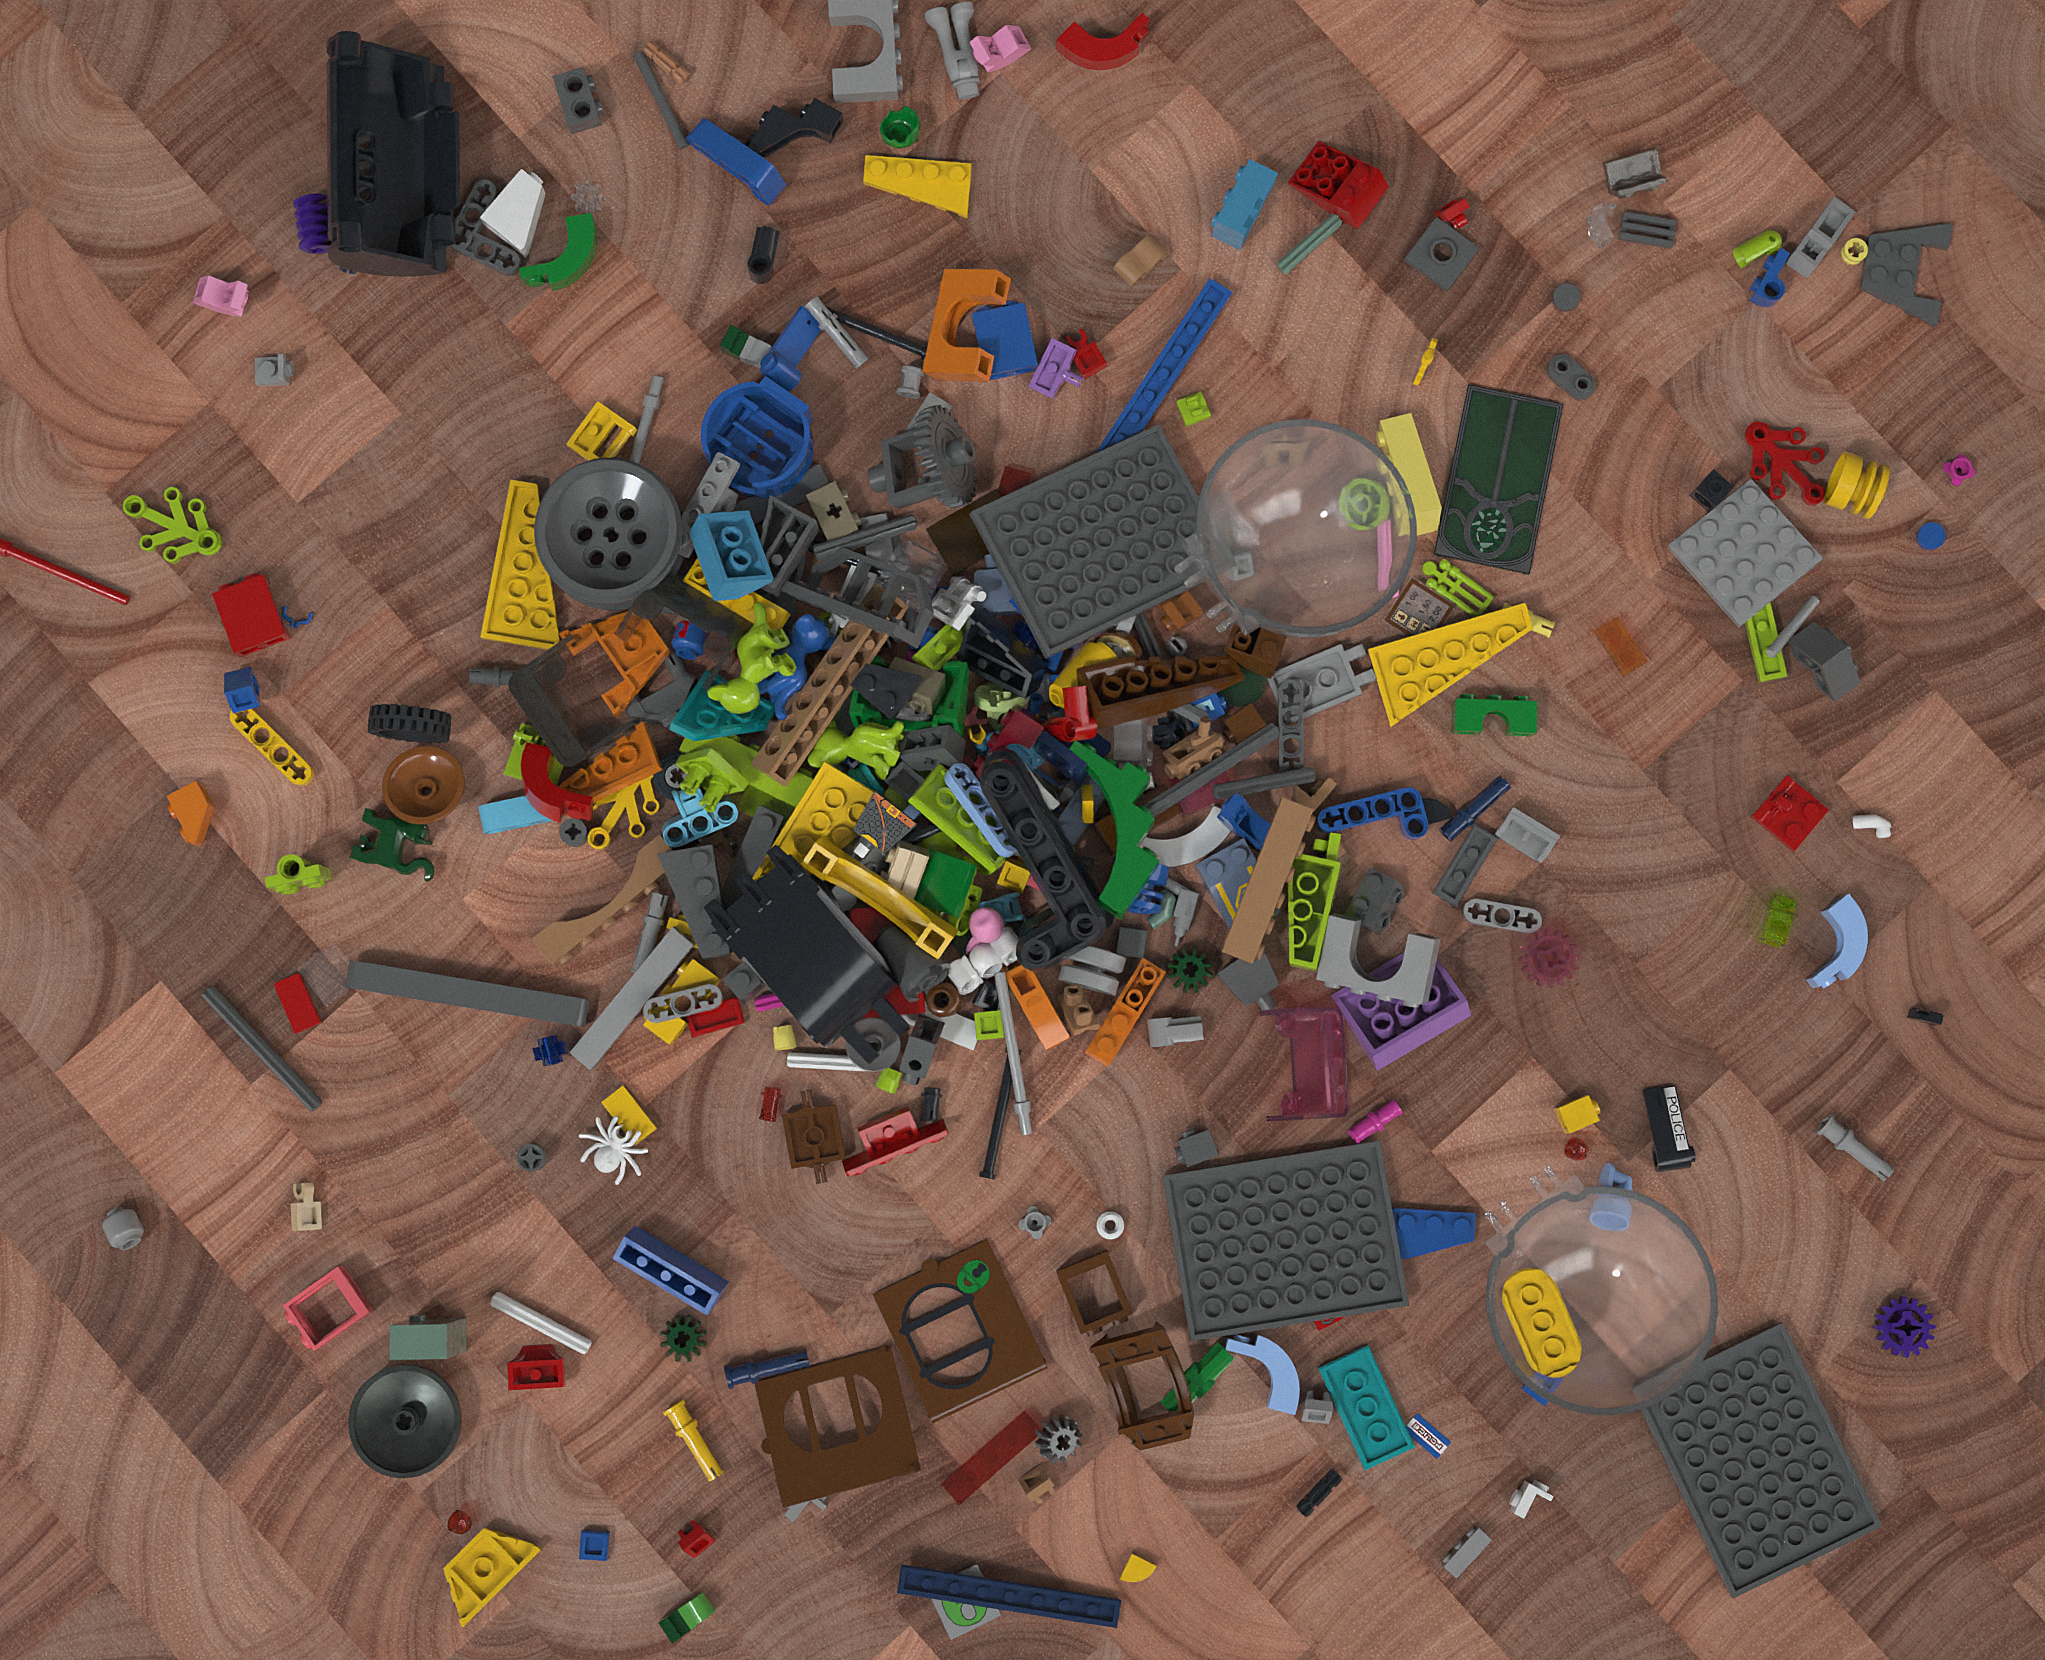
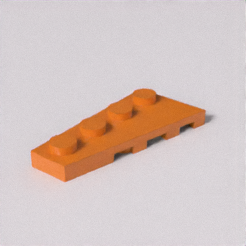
M643 721L639 723L633 733L627 737L625 735L615 742L617 745L605 754L603 752L594 758V763L585 770L581 768L558 787L566 791L593 797V803L662 771L647 725Z

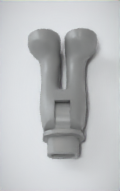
M957 3L949 11L957 35L959 50H956L954 47L947 8L937 7L928 10L924 14L925 20L928 25L935 29L938 35L945 67L953 83V89L957 90L959 100L979 96L977 86L980 83L978 64L970 44L971 37L968 26L974 14L973 3Z

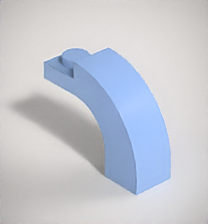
M1850 894L1840 896L1821 911L1835 931L1837 945L1832 958L1806 979L1812 988L1820 986L1823 989L1836 980L1835 974L1840 980L1848 979L1858 969L1865 956L1868 944L1867 925L1860 907Z
M1234 1334L1233 1339L1226 1337L1225 1350L1254 1357L1262 1361L1267 1367L1271 1378V1387L1266 1406L1270 1409L1295 1415L1300 1393L1299 1379L1296 1369L1285 1351L1270 1339L1259 1334L1255 1335L1253 1344H1250V1338Z

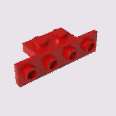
M907 1106L857 1127L867 1151L843 1160L842 1164L847 1177L860 1175L870 1167L877 1164H886L894 1157L904 1153H912L927 1143L939 1142L949 1132L944 1119L918 1129Z

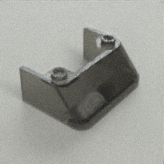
M667 574L656 587L643 591L635 599L614 634L627 643L641 619H655L661 613L664 606L708 632L709 636L704 643L703 650L706 657L716 663V666L702 687L707 691L712 686L723 682L738 658V642L751 629V626L745 618L717 601H713L712 598L679 578Z
M570 634L514 673L508 683L511 694L558 762L567 767L578 765L607 748L640 723L638 719L628 721L614 732L609 725L603 722L593 723L585 729L555 686L557 682L565 677L567 672L566 662L560 654L582 639L579 634Z

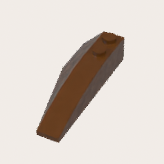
M1175 656L1174 660H1160V657H1149L1148 660H1135V657H1123L1080 667L1076 671L1078 686L1087 685L1089 713L1096 720L1097 730L1143 719L1181 707L1243 681L1245 678L1237 662L1231 656H1200L1199 659L1191 660L1186 659V656Z

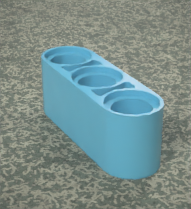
M526 796L484 804L478 807L483 834H493L553 821L536 811Z

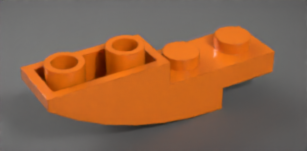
M1142 958L1085 1051L1087 1055L1109 1067L1166 973L1164 970Z
M1018 960L1010 963L1008 966L1003 963L1002 970L1005 971L1006 979L1046 1051L1070 1039L1071 1037L1036 972L1024 968Z

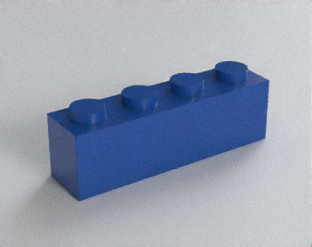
M634 1226L624 1236L612 1258L706 1315L718 1304L729 1284V1281L637 1226Z

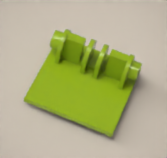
M521 723L519 730L516 729L513 739L515 742L503 774L522 780L521 756L526 742L553 748L554 764L549 779L557 786L573 740Z

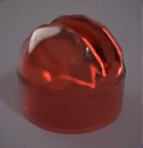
M1577 1137L1571 1138L1566 1143L1564 1149L1565 1156L1574 1161L1584 1160L1587 1157V1151H1589L1588 1145Z
M456 1510L451 1514L447 1528L450 1532L462 1535L471 1529L472 1520L467 1513Z

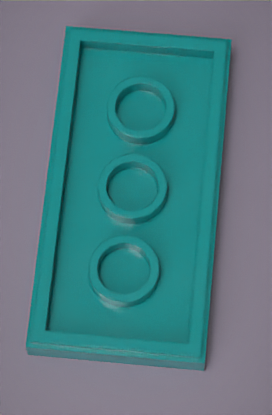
M1368 1345L1318 1367L1319 1373L1364 1470H1368L1415 1448Z

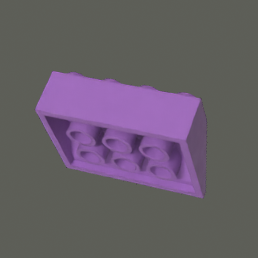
M1404 953L1371 971L1368 975L1377 979L1392 978L1402 965ZM1438 959L1436 961L1429 1000L1425 1004H1419L1418 1008L1403 1005V1000L1393 998L1392 1001L1377 999V994L1366 992V995L1350 992V987H1344L1331 995L1363 1051L1377 1071L1471 1016L1467 999Z

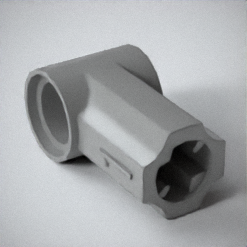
M1201 1016L1147 1020L1150 1047L1175 1045L1177 1042L1203 1040Z

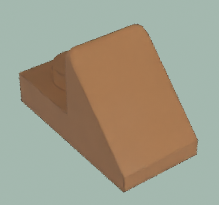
M1328 778L1325 782L1319 780L1309 791L1313 794L1312 797L1297 785L1292 786L1293 801L1314 809V812L1337 784L1331 778Z

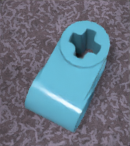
M1020 892L1000 896L978 905V909L989 907L1001 914L1005 925L1026 919V915L1022 914L1018 899Z

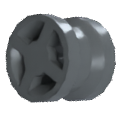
M571 818L562 823L559 833L563 842L571 847H580L587 842L589 829L579 819Z
M538 1144L524 1145L517 1153L518 1165L525 1171L540 1170L547 1162L546 1150Z

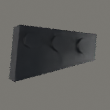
M985 607L969 617L956 660L967 662L969 671L1024 699L1040 689L1047 665Z

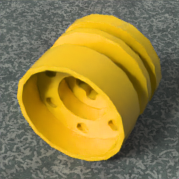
M1844 451L1832 470L1826 486L1823 503L1827 506L1843 510L1851 500V514L1857 515L1861 510V517L1869 520L1885 496L1890 467L1881 464L1877 468V462L1871 460L1862 470L1863 457Z

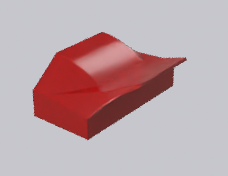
M552 1344L522 1346L515 1359L507 1362L508 1391L566 1386L564 1358L558 1356Z

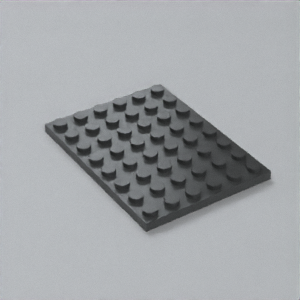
M1159 424L973 510L969 514L1046 659L1235 567Z
M1380 1141L1162 1176L1190 1341L1409 1306Z
M1783 1322L1764 1329L1632 1393L1732 1599L1882 1527Z

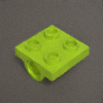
M294 854L285 855L279 860L277 864L278 874L264 877L266 888L283 895L298 893L299 887L309 886V889L323 887L326 885L325 881L333 879L330 868L319 864L314 865L311 861ZM299 865V872L295 875V868Z

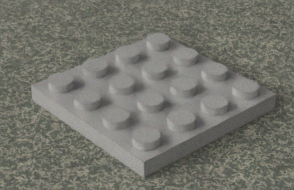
M1752 479L1747 481L1667 547L1738 628L1823 560L1822 556Z

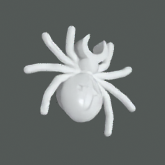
M614 1116L608 1127L607 1134L600 1118L596 1117V1124L603 1137L589 1133H580L579 1138H589L602 1143H595L587 1149L581 1158V1162H585L588 1155L599 1147L594 1156V1164L599 1171L610 1173L621 1162L620 1173L615 1180L616 1185L624 1177L625 1158L633 1166L636 1174L640 1176L641 1171L638 1165L627 1153L644 1154L648 1152V1149L627 1147L634 1145L640 1137L641 1131H637L632 1139V1130H629L626 1136L622 1137L619 1134V1130L623 1124L614 1128L618 1121V1116Z

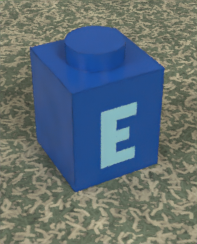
M1214 693L1189 703L1204 710L1209 715L1211 722L1224 717V709H1227L1226 702L1221 693L1218 695ZM1191 721L1193 730L1199 728L1198 724Z

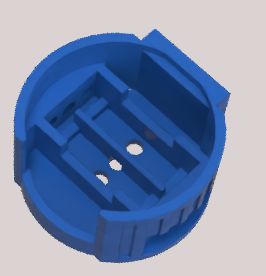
M765 376L759 384L752 381L732 386L722 392L711 403L702 422L701 444L709 465H711L718 452L740 463V467L729 485L730 489L744 496H757L760 499H768L770 495L777 497L791 490L802 480L810 468L814 454V440L810 425L814 420L810 407ZM767 431L774 432L772 438H766L765 434ZM760 444L764 449H759L757 445ZM752 452L758 453L756 460L749 458Z

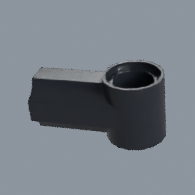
M757 227L751 256L748 259L750 278L757 284L768 283L773 276V264L780 232L772 227ZM760 264L767 267L763 272H756L754 270Z

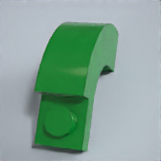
M592 213L565 217L568 242L564 252L557 259L549 263L519 268L520 277L524 285L540 287L549 281L552 291H556L573 284L584 275L590 267L597 249V229Z

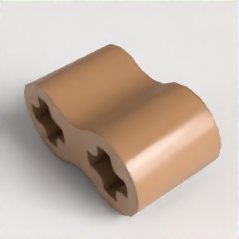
M1148 235L1130 252L1125 254L1114 265L1113 269L1133 288L1150 272L1161 265L1169 254L1151 235Z

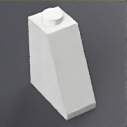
M521 169L481 215L480 219L488 229L526 258L530 251L546 193L541 185L543 181L535 173L530 172L527 174Z

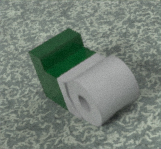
M731 324L720 344L722 353L759 369L762 358L772 348L769 344L751 337Z

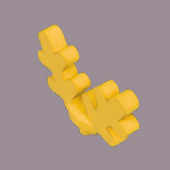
M1432 338L1428 349L1422 356L1421 366L1413 381V384L1416 386L1420 384L1427 366L1433 360V352L1438 341L1435 338Z

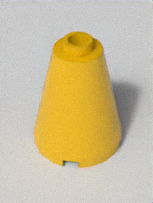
M1093 640L1085 643L1050 685L1049 697L1052 703L1064 708L1062 688L1078 686L1077 668L1118 659L1115 653L1100 641L1096 644L1092 643Z

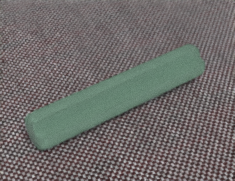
M1332 213L1277 263L1278 269L1283 274H1288L1334 233L1342 224V220L1338 215Z

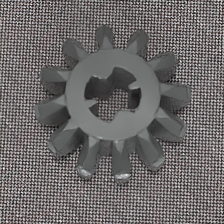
M1062 1414L1059 1418L1051 1415L1049 1423L1041 1421L1043 1429L1035 1431L1036 1435L1040 1437L1035 1441V1445L1040 1449V1454L1053 1463H1056L1059 1459L1067 1463V1456L1069 1454L1076 1456L1074 1449L1075 1447H1082L1078 1439L1083 1436L1082 1432L1077 1429L1078 1424L1073 1419L1069 1420L1066 1415Z

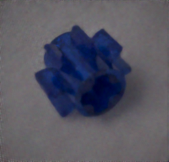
M1019 620L1012 628V633L1035 653L1039 645L1026 622L1023 624Z
M557 1035L538 1039V1047L532 1048L535 1061L542 1060L543 1067L564 1062L562 1055L568 1054L566 1042L564 1040L558 1041Z

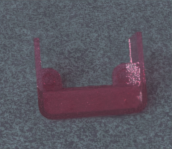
M1336 1007L1285 1008L1260 1011V1016H1276V1030L1283 1038H1290L1293 1092L1286 1093L1280 1104L1282 1115L1266 1116L1267 1122L1345 1117L1349 1110L1344 1020L1341 1011Z

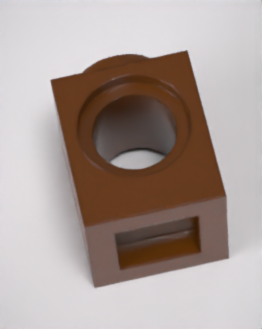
M1250 703L1223 722L1224 729L1222 733L1230 744L1235 742L1237 745L1264 728L1266 724L1252 703Z

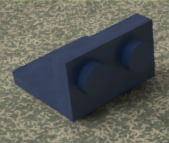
M1044 731L1038 737L1037 753L1045 761L1060 770L1063 775L1079 785L1088 775V772L1086 771L1087 763L1069 750L1075 741H1058L1048 732ZM1098 733L1092 739L1077 741L1080 744L1085 742L1091 745L1097 751L1096 754L1103 759L1111 751V743Z

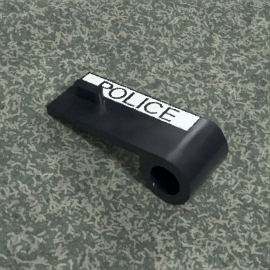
M1676 1085L1643 1090L1654 1142L1652 1146V1159L1656 1172L1691 1168V1163L1696 1160L1694 1147L1689 1146Z

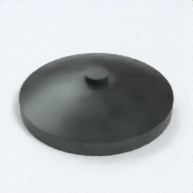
M417 1365L389 1367L370 1377L356 1393L348 1417L350 1439L358 1456L371 1469L393 1478L421 1476L441 1465L455 1448L462 1426L460 1404L452 1387L436 1372Z

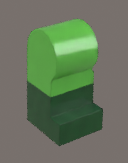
M701 1592L661 1618L658 1624L673 1644L716 1610L705 1594Z

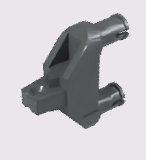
M676 653L671 654L676 665H673L669 656L663 661L674 679L673 683L645 699H641L639 694H637L626 708L628 718L638 722L643 721L648 724L665 726V728L671 725V722L697 685L695 674L688 672L683 661Z

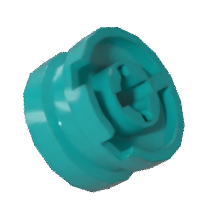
M860 762L858 768H851L846 772L847 775L873 791L876 790L880 794L886 791L882 781L874 775L873 768L867 764Z

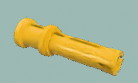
M681 1399L662 1413L671 1420L676 1429V1436L679 1438L683 1437L707 1477L708 1482L716 1478L710 1469L711 1467L718 1477L724 1471L720 1468L696 1429L698 1427L697 1420L691 1418L684 1406L685 1400Z

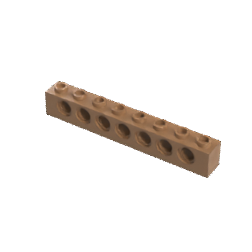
M873 584L860 605L868 608V613L872 609L876 610L885 589ZM896 597L886 620L889 621L890 617L900 620L909 606ZM849 620L786 711L787 718L780 720L751 765L770 779L786 787L853 690V687L850 686L852 681L866 663L872 662L889 636L881 632L877 633L866 626Z

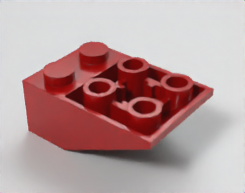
M1320 141L1316 143L1288 181L1291 187L1329 214L1335 213L1342 222L1359 229L1389 188L1380 169Z

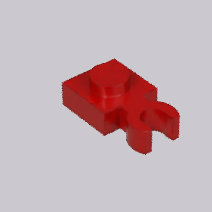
M1079 329L1080 341L1074 342L1070 336H1067L1066 340L1070 347L1077 350L1073 360L1084 379H1087L1105 369L1108 365L1096 343L1093 341L1087 345V335L1083 329Z

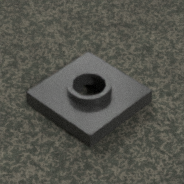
M1436 217L1405 257L1404 261L1447 292L1478 252L1479 247ZM1443 243V245L1453 251L1452 257L1449 260L1439 261L1434 257L1433 249L1437 244Z

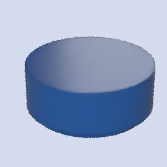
M1934 522L1924 524L1916 533L1918 545L1928 551L1939 548L1944 543L1946 537L1943 527Z

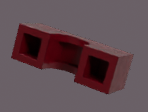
M1018 704L1014 711L1009 708L1001 720V723L1004 724L999 734L995 731L986 743L989 747L988 751L984 756L979 754L971 767L975 770L973 774L979 782L983 762L992 750L1005 748L1014 743L1021 744L1030 750L1043 731L1045 722Z

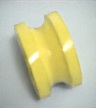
M1859 238L1850 239L1841 249V258L1850 265L1860 263L1868 253L1867 244ZM1853 246L1857 247L1855 250H1860L1856 257H1853V253L1849 254L1848 251Z

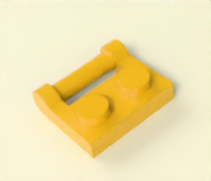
M597 401L566 445L587 461L598 459L599 457L595 453L617 425L622 430L601 457L615 458L629 437H633L638 430Z

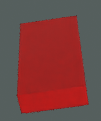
M301 973L274 983V987L295 1034H299L322 1023Z
M738 997L723 1000L716 1009L686 1016L692 1038L745 1024Z

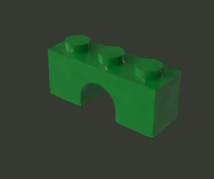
M1461 694L1459 698L1452 702L1451 734L1479 735L1482 732L1483 719L1489 714L1498 715L1503 719L1505 723V736L1533 737L1537 734V701H1530L1529 696H1514L1513 700H1503L1501 695H1487L1486 699H1476V695Z

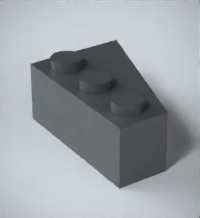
M770 495L760 542L774 580L760 589L778 598L782 592L781 588L785 580L789 581L818 534L819 527L817 520Z

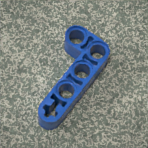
M702 118L685 138L695 150L745 183L751 192L768 206L786 186L777 169L769 161L705 118Z
M1411 787L1327 807L1315 819L1317 829L1323 834L1336 833L1395 817L1398 818L1402 835L1408 840L1420 839L1427 833L1429 828L1421 795L1416 789ZM1403 794L1413 797V807L1407 808L1402 805L1401 796ZM1376 801H1383L1387 804L1388 811L1386 814L1376 812L1374 807ZM1349 808H1358L1362 813L1361 820H1351L1348 816ZM1339 810L1342 811V819L1335 821L1330 828L1328 824H1323L1322 820L1326 817V814H1328L1329 818H1335L1340 815ZM1415 820L1420 823L1421 831L1419 834H1413L1409 831V821Z

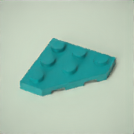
M706 670L671 722L669 730L692 741L763 731L767 729L776 714L775 704L760 697L759 705L752 711L744 714L731 713L721 705L720 701L709 698L707 690L712 686L724 684L728 681Z

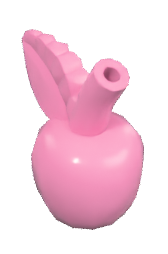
M981 907L976 909L970 916L969 928L973 937L966 947L967 956L979 944H990L1002 936L1005 923L1001 914L993 908Z

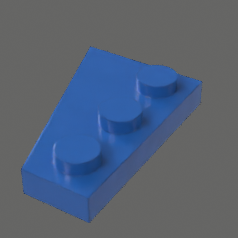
M1392 1208L1401 1260L1474 1241L1475 1213Z

